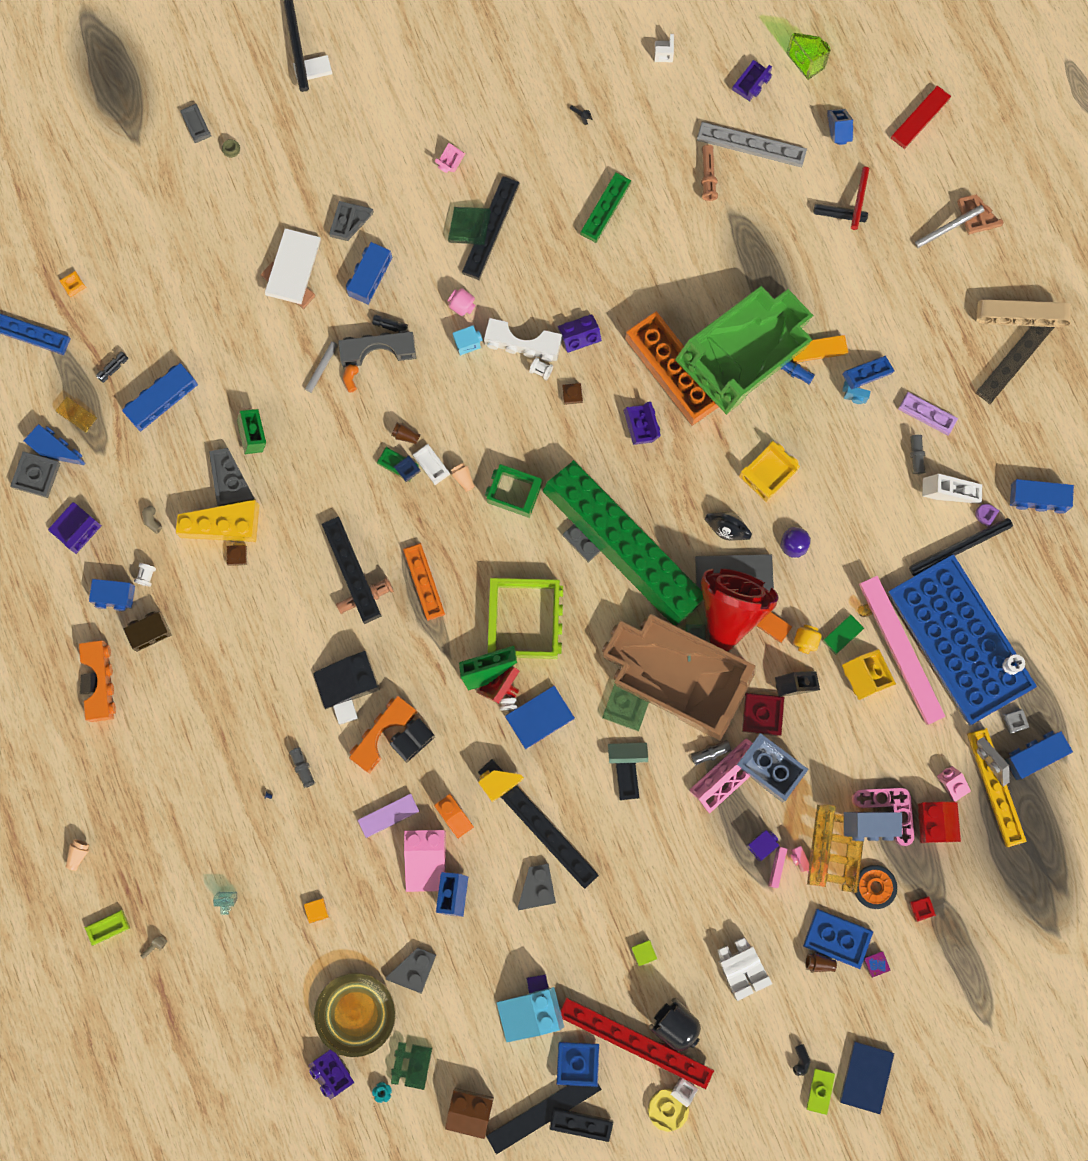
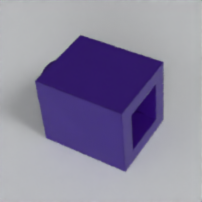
M764 830L746 847L758 861H762L779 846L777 843L778 838L772 831Z

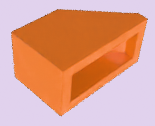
M451 794L434 805L458 839L474 828Z

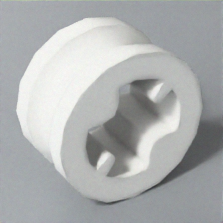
M516 698L502 699L500 701L502 704L500 710L517 709V705H515Z

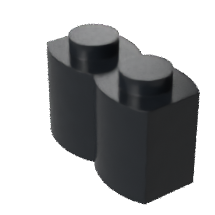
M420 718L417 720L412 719L405 726L407 729L404 732H398L391 738V747L406 763L435 738V735Z

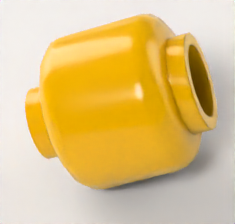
M804 624L803 627L797 629L793 643L799 647V652L809 654L810 651H817L822 637L821 633L818 632V628Z

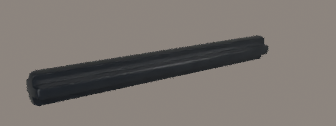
M284 0L299 90L307 92L309 85L293 0Z
M1006 518L911 565L909 570L915 576L953 554L956 556L1013 527V523L1009 518Z

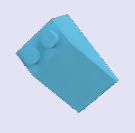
M554 987L496 1002L506 1042L560 1031L565 1027Z

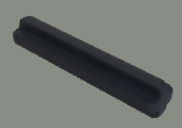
M817 203L814 206L813 213L815 215L852 220L854 209ZM861 211L859 222L865 223L868 219V212Z

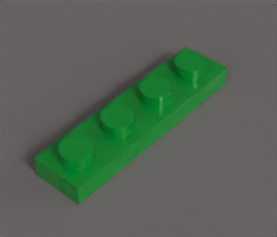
M615 172L581 230V236L597 243L630 187L632 180Z

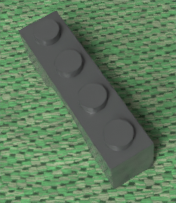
M407 330L400 331L397 334L382 333L380 336L364 335L361 338L346 337L343 340H338L340 361L343 368L350 364L362 366L366 355L378 349L390 351L398 361L417 359L413 332Z

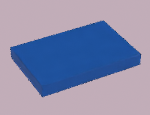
M555 686L505 716L525 750L575 719Z
M816 909L803 947L861 969L874 931Z

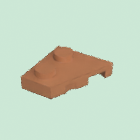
M977 194L958 199L957 203L961 215L980 205L984 208V212L964 222L968 235L1001 227L1004 224L1003 220L998 219L992 213L993 210L988 205H985Z

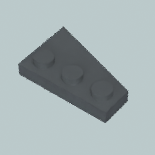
M224 448L209 451L217 506L255 500L230 450Z

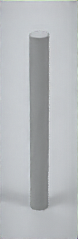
M980 205L915 241L916 247L920 248L984 212L983 206Z

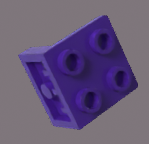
M72 502L51 525L48 531L68 549L77 554L102 525L76 503Z

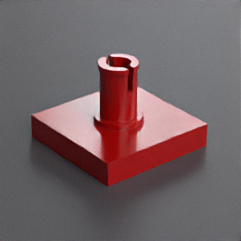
M512 666L488 685L479 687L476 693L498 704L505 694L509 698H515L516 695L512 692L518 694L519 689L514 687L512 683L520 671Z

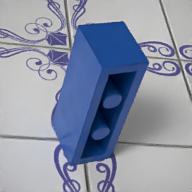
M372 242L369 247H365L361 262H358L355 266V274L346 284L348 296L369 305L393 258L391 250Z
M1016 479L1011 484L1010 506H1016V509L1019 510L1035 508V511L1039 512L1054 510L1055 513L1063 514L1073 507L1074 485Z
M1052 730L1043 735V740L1038 742L1035 739L1026 744V749L1021 751L1018 748L1009 753L1010 757L1006 758L1005 761L1016 780L1023 779L1073 753L1062 731L1055 733Z

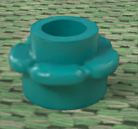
M379 1082L372 1090V1095L375 1097L374 1100L378 1103L388 1102L391 1098L392 1088L385 1082Z

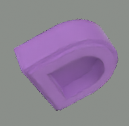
M982 504L977 508L975 516L980 523L989 527L1000 510L990 504Z

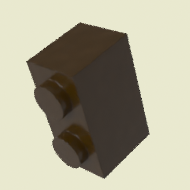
M155 611L148 613L140 621H131L127 624V627L123 628L131 648L136 652L172 636L164 616L160 612L156 613Z

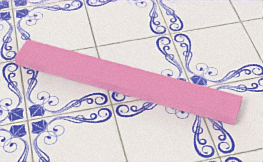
M878 576L860 583L859 586L926 725L946 717Z

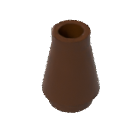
M397 422L391 436L395 437V440L417 444L421 434L415 432L403 422L402 424Z
M813 952L807 955L805 967L811 973L835 972L837 961Z

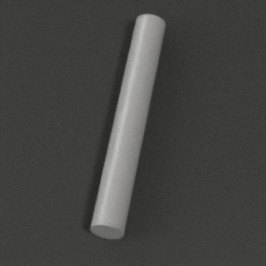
M335 342L330 343L305 390L309 393H312L338 345Z

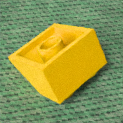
M879 649L861 655L842 665L845 676L849 679L858 700L896 685Z

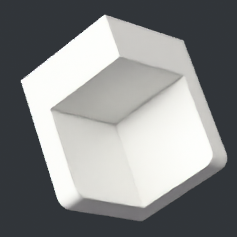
M670 34L669 41H655V62H673L674 34Z

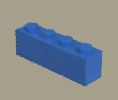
M179 363L171 367L165 376L156 379L150 388L144 389L134 401H129L124 406V409H122V412L141 432L198 386V384L183 365Z

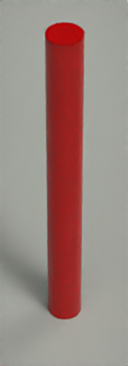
M867 166L862 168L851 223L852 230H857L859 226L870 170Z

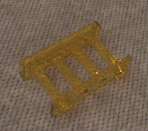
M817 805L807 885L826 887V882L842 884V891L857 893L864 841H852V837L833 834L834 822L844 823V815L835 814L836 806ZM831 841L847 844L846 856L831 854ZM829 861L845 864L843 876L828 874Z

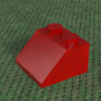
M958 802L918 803L921 843L961 842Z

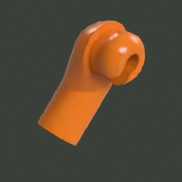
M348 365L342 377L349 393L357 390L353 381L354 375L359 372L357 365Z

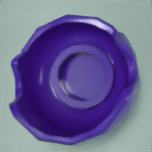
M791 527L784 532L780 546L789 557L799 558L807 553L811 538L806 530L800 527Z

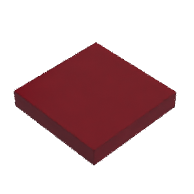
M745 693L742 732L782 736L785 697Z

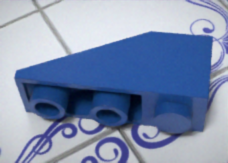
M38 424L23 440L44 458L79 465L86 464L81 460L83 456L75 449L69 450L67 448L69 444L61 437L57 440L53 436L55 432L47 426L43 428Z

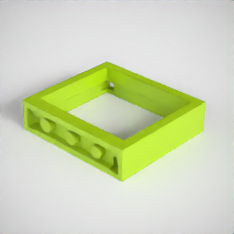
M490 578L488 653L498 651L496 650L498 588L554 589L552 652L516 651V657L558 659V654H562V642H558V635H562V623H559V616H563V604H559V597H563V586H560V580Z

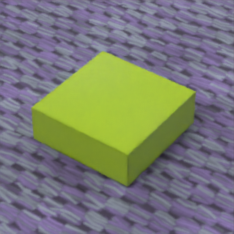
M650 940L631 947L638 966L657 960Z

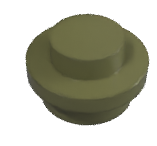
M228 139L223 143L222 151L225 156L233 158L240 153V145L237 141Z

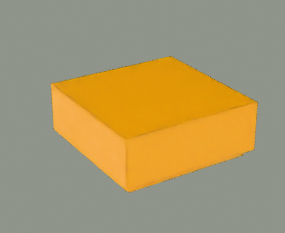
M76 271L59 280L70 297L86 288Z
M324 898L304 904L309 924L329 918Z

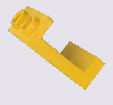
M771 441L769 446L748 467H745L739 475L765 502L800 467L796 458L787 455L784 452L783 446L774 441Z

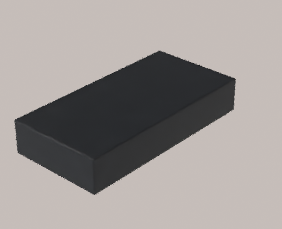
M616 763L620 801L639 799L636 763Z

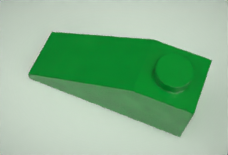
M507 647L459 662L460 677L468 691L488 685L517 663L515 647Z

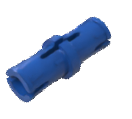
M791 361L781 368L791 374V377H796L810 385L815 374L802 368L801 364H795Z

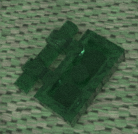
M399 1042L398 1048L394 1053L396 1057L394 1068H391L390 1073L392 1075L391 1084L399 1085L400 1077L406 1078L404 1086L425 1090L433 1048L413 1044L411 1052L405 1051L407 1043ZM404 1058L409 1059L408 1070H402Z

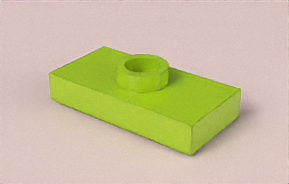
M814 1068L806 1110L827 1115L835 1073Z

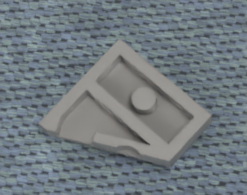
M982 737L977 741V753L985 760L1004 787L1010 783L1009 765L990 743Z

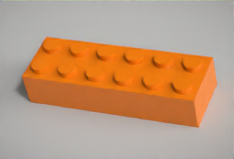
M657 311L626 332L625 340L691 426L719 408L675 360L684 346Z

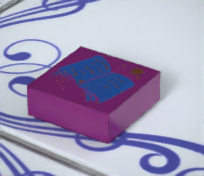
M883 951L864 958L871 978L891 971Z

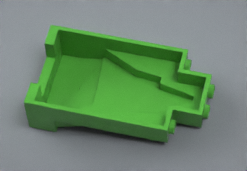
M760 286L689 339L675 360L727 415L741 404L750 392L806 349L812 338L802 328L814 315L789 289L773 299Z

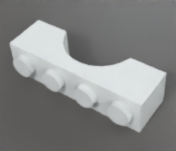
M489 318L484 341L485 345L490 349H505L508 353L515 354L518 352L529 358L536 356L544 361L552 362L558 359L562 334L544 330L541 335L533 340H521L510 332L508 322Z

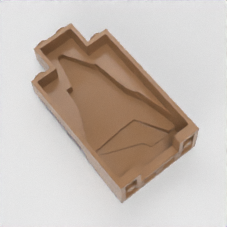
M651 614L648 619L644 618L640 626L642 631L620 621L619 625H615L611 631L612 638L610 642H606L602 648L604 659L622 667L614 675L615 685L677 716L680 721L721 741L756 674V665ZM688 656H691L690 662H688Z

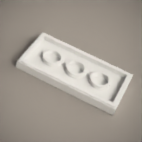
M289 229L284 230L265 290L266 296L302 304L321 237Z

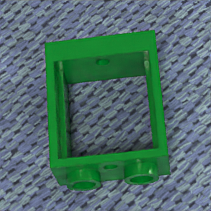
M499 464L498 469H494L491 477L493 483L487 487L485 492L487 503L530 518L541 490L543 479ZM503 475L532 485L524 508L494 498Z

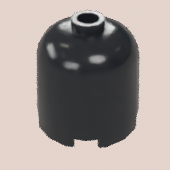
M672 998L671 1001L673 1003L671 1005L664 1004L654 1016L656 1022L654 1025H649V1030L676 1051H684L689 1047L694 1048L700 1040L698 1038L701 1031L700 1022L678 999Z

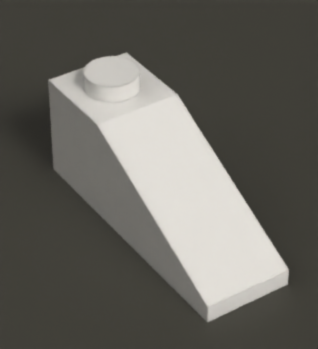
M936 474L923 478L922 496L935 500L979 504L982 503V484Z

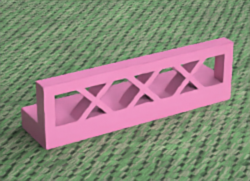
M747 738L689 790L709 813L750 777L744 771L740 777H736L737 772L741 769L737 766L738 762L753 744ZM726 782H729L728 788L722 790V786ZM715 795L714 800L708 805L706 800Z

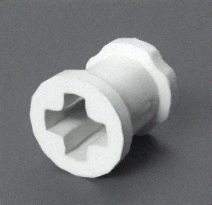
M536 357L529 373H536L542 376L544 380H547L553 370V365H547Z
M139 563L140 570L134 582L149 587L151 586L152 574L156 571V568Z
M1012 655L1006 658L1002 664L1003 670L1010 675L1022 671L1025 667L1024 658L1020 655ZM1011 663H1016L1017 666H1011Z

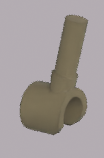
M161 936L155 938L150 947L140 956L144 959L155 948L162 950L167 940Z

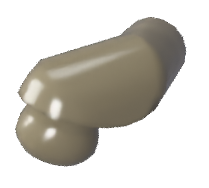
M153 506L145 507L142 511L143 523L154 533L158 534L162 526L154 521L153 515H155L156 509Z

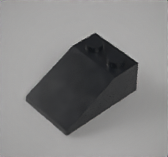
M366 651L346 657L313 673L325 710L334 705L380 690Z

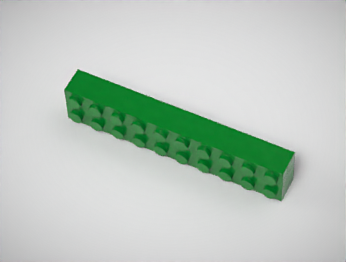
M574 460L547 481L543 493L672 625L677 626L701 605L704 601L702 590Z

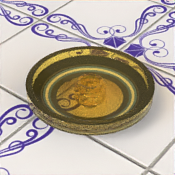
M362 973L346 974L331 981L319 995L314 1011L315 1027L322 1042L333 1052L346 1057H361L379 1049L390 1037L396 1020L395 1003L388 988L375 977Z

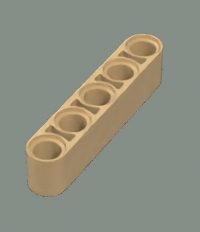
M981 300L977 303L976 320L980 324L1067 327L1071 324V305L1060 302Z

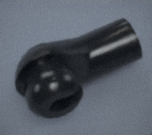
M801 1044L795 1047L799 1057L798 1065L793 1067V1072L796 1076L807 1074L811 1063L805 1045Z

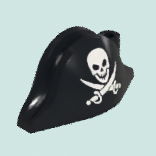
M708 513L704 519L712 530L724 540H750L752 536L746 524L735 513Z

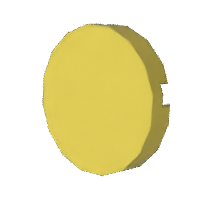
M661 1089L656 1092L648 1105L649 1118L653 1125L666 1132L681 1128L687 1121L689 1114L688 1107L670 1095L673 1089Z

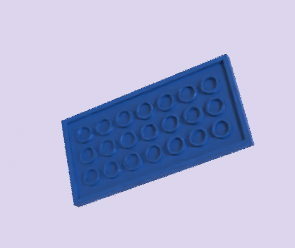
M954 554L887 592L969 726L1037 687L1025 667L1022 671L1011 675L1003 670L1002 664L1004 660L1017 654ZM1011 663V666H1015V667H1016L1017 664H1016V663Z

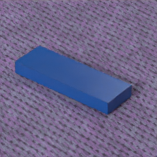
M885 355L846 370L842 375L852 390L891 375L895 370Z

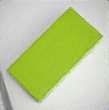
M120 910L84 928L91 945L94 946L130 929L124 911Z

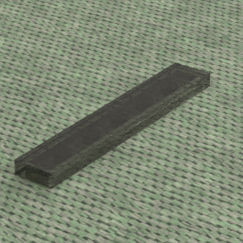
M1031 326L976 391V394L988 404H991L1055 327Z

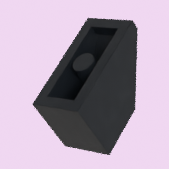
M816 671L792 672L775 677L779 696H792L820 690Z

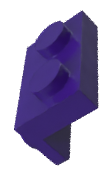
M753 60L734 84L732 90L750 102L754 96L757 97L760 94L761 86L770 81L772 66L768 65L765 68Z
M593 314L558 326L568 353L602 341L600 329Z
M651 401L646 402L642 406L626 407L623 410L633 445L652 443L661 436L660 427L655 416V409Z

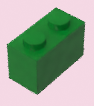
M259 409L240 411L237 424L244 454L262 453L266 446V439Z

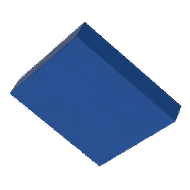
M559 1042L557 1085L598 1087L600 1044Z

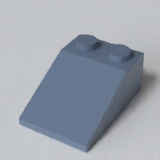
M761 733L737 764V766L782 803L787 800L809 770Z

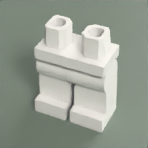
M744 937L734 942L738 949V952L731 954L728 946L717 950L720 958L719 964L737 1001L753 994V990L757 992L772 984L754 947L750 946Z

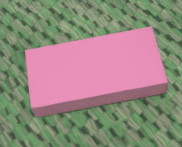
M779 847L776 850L768 884L769 887H779L787 853L785 848Z

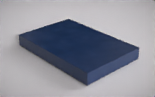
M854 1041L839 1102L881 1114L895 1053Z

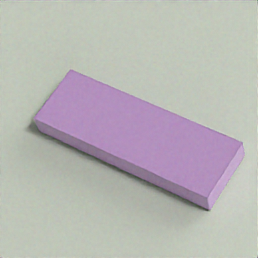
M907 392L898 410L949 436L958 420L957 417Z
M409 794L359 819L358 822L365 837L368 838L420 811L412 794Z

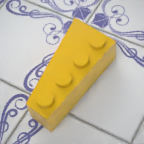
M256 500L178 514L176 534L180 538L256 542L260 505Z

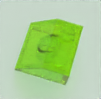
M793 33L786 54L806 79L809 80L825 69L831 50L829 44L819 36Z

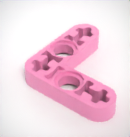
M904 788L867 789L856 791L853 794L852 802L858 808L892 807V812H905L908 820L902 823V826L909 825V829L905 828V835H909V839H906V843H904L903 839L899 837L894 838L900 846H908L914 841L911 795L908 790ZM872 792L873 805L870 804L871 800L864 801L863 805L860 801H857L860 793L863 797H870ZM880 792L886 795L887 799L884 804H880L876 800V795ZM900 792L906 796L902 803H900V799H893V804H890L891 796H897Z

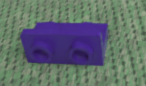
M330 1049L308 1065L310 1075L314 1080H318L321 1085L320 1090L322 1094L330 1100L355 1083L333 1049Z

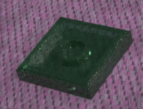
M454 207L448 236L449 243L484 245L491 213L490 209Z
M614 684L602 719L639 732L649 702Z

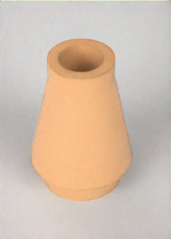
M464 463L451 470V476L461 485L465 492L475 487L469 468Z
M74 839L73 843H70L65 867L76 871L89 851V844Z

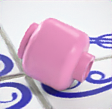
M463 288L455 289L447 300L449 308L460 316L466 313L470 314L476 306L473 303L475 297Z

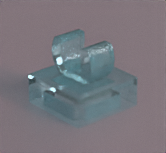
M237 892L216 893L213 903L214 906H221V915H229L231 906H234L237 901Z

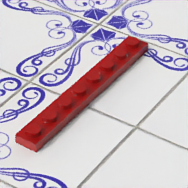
M566 998L561 1009L563 1020L701 1088L707 1089L714 1069L572 999Z

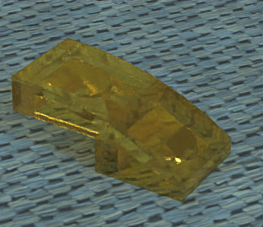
M68 397L63 400L55 411L85 433L97 420V417Z

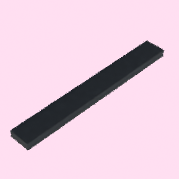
M493 759L478 771L480 775L488 770L490 773L494 770L504 772ZM517 785L501 796L503 801L584 889L599 876Z

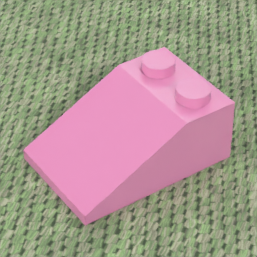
M445 830L404 831L406 892L439 891L441 872L446 873Z

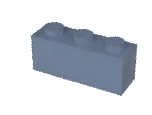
M844 812V836L852 837V841H864V837H867L868 841H879V837H882V840L893 841L894 837H902V812Z

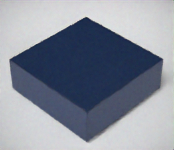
M407 456L394 466L405 482H408L421 472L410 456Z

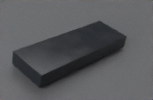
M553 1107L549 1130L609 1142L614 1122L611 1119Z

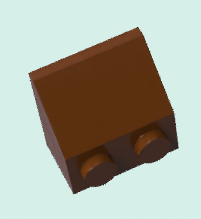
M454 1088L445 1130L485 1139L494 1097Z

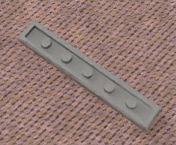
M706 122L701 123L697 141L801 168L807 148Z

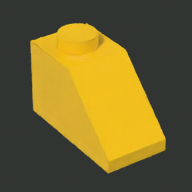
M488 770L479 777L481 780L478 783L490 800L494 802L523 781L524 777L521 774L495 770L490 773Z

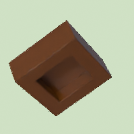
M581 383L562 385L564 405L583 403Z
M227 546V565H247V546Z

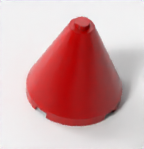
M709 569L703 574L701 587L710 643L729 652L776 607L779 596L775 589L770 588V591L763 587L765 582L751 575L730 569H721L720 573H713L714 570Z

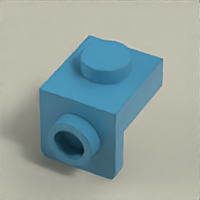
M847 381L844 382L842 392H845L844 399L852 400L855 404H866L871 392L861 388L851 390Z

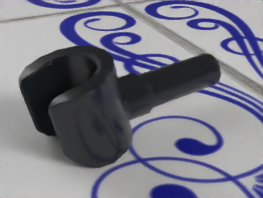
M570 106V110L581 117L584 125H588L587 119L593 120L589 110L581 111L574 106Z

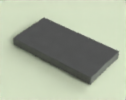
M772 554L695 557L696 585L701 590L703 574L709 569H713V573H720L721 569L739 571L765 582L763 587L770 591V588L774 589Z

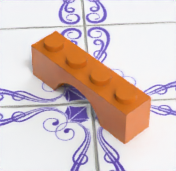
M102 640L80 643V663L93 668L98 679L95 692L84 701L85 720L97 722L114 719L116 705L112 702L114 685L110 679V676L113 674L112 666L109 664V657L111 656L110 646Z
M399 696L395 699L392 698L387 703L386 707L388 709L384 714L380 713L376 717L374 727L371 730L367 729L362 736L363 741L359 745L356 744L350 751L351 756L349 759L369 774L382 759L377 748L378 739L382 732L392 726L405 727L417 714V710Z

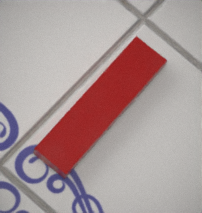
M937 85L896 130L891 139L903 149H906L950 100L951 95Z

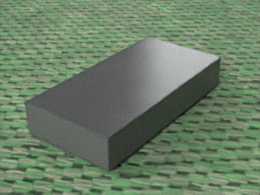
M197 104L180 110L194 143L212 137Z

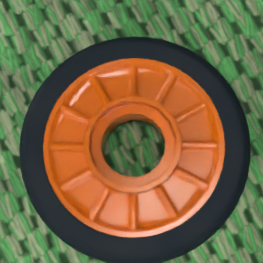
M870 865L861 869L856 875L854 892L859 902L870 909H882L894 901L897 894V882L894 875L887 868L880 865ZM874 881L881 885L878 893H874L870 889V885Z

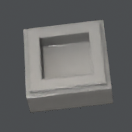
M1023 709L1003 715L1009 734L1029 728Z

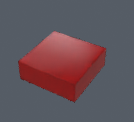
M929 896L909 902L916 922L936 916Z

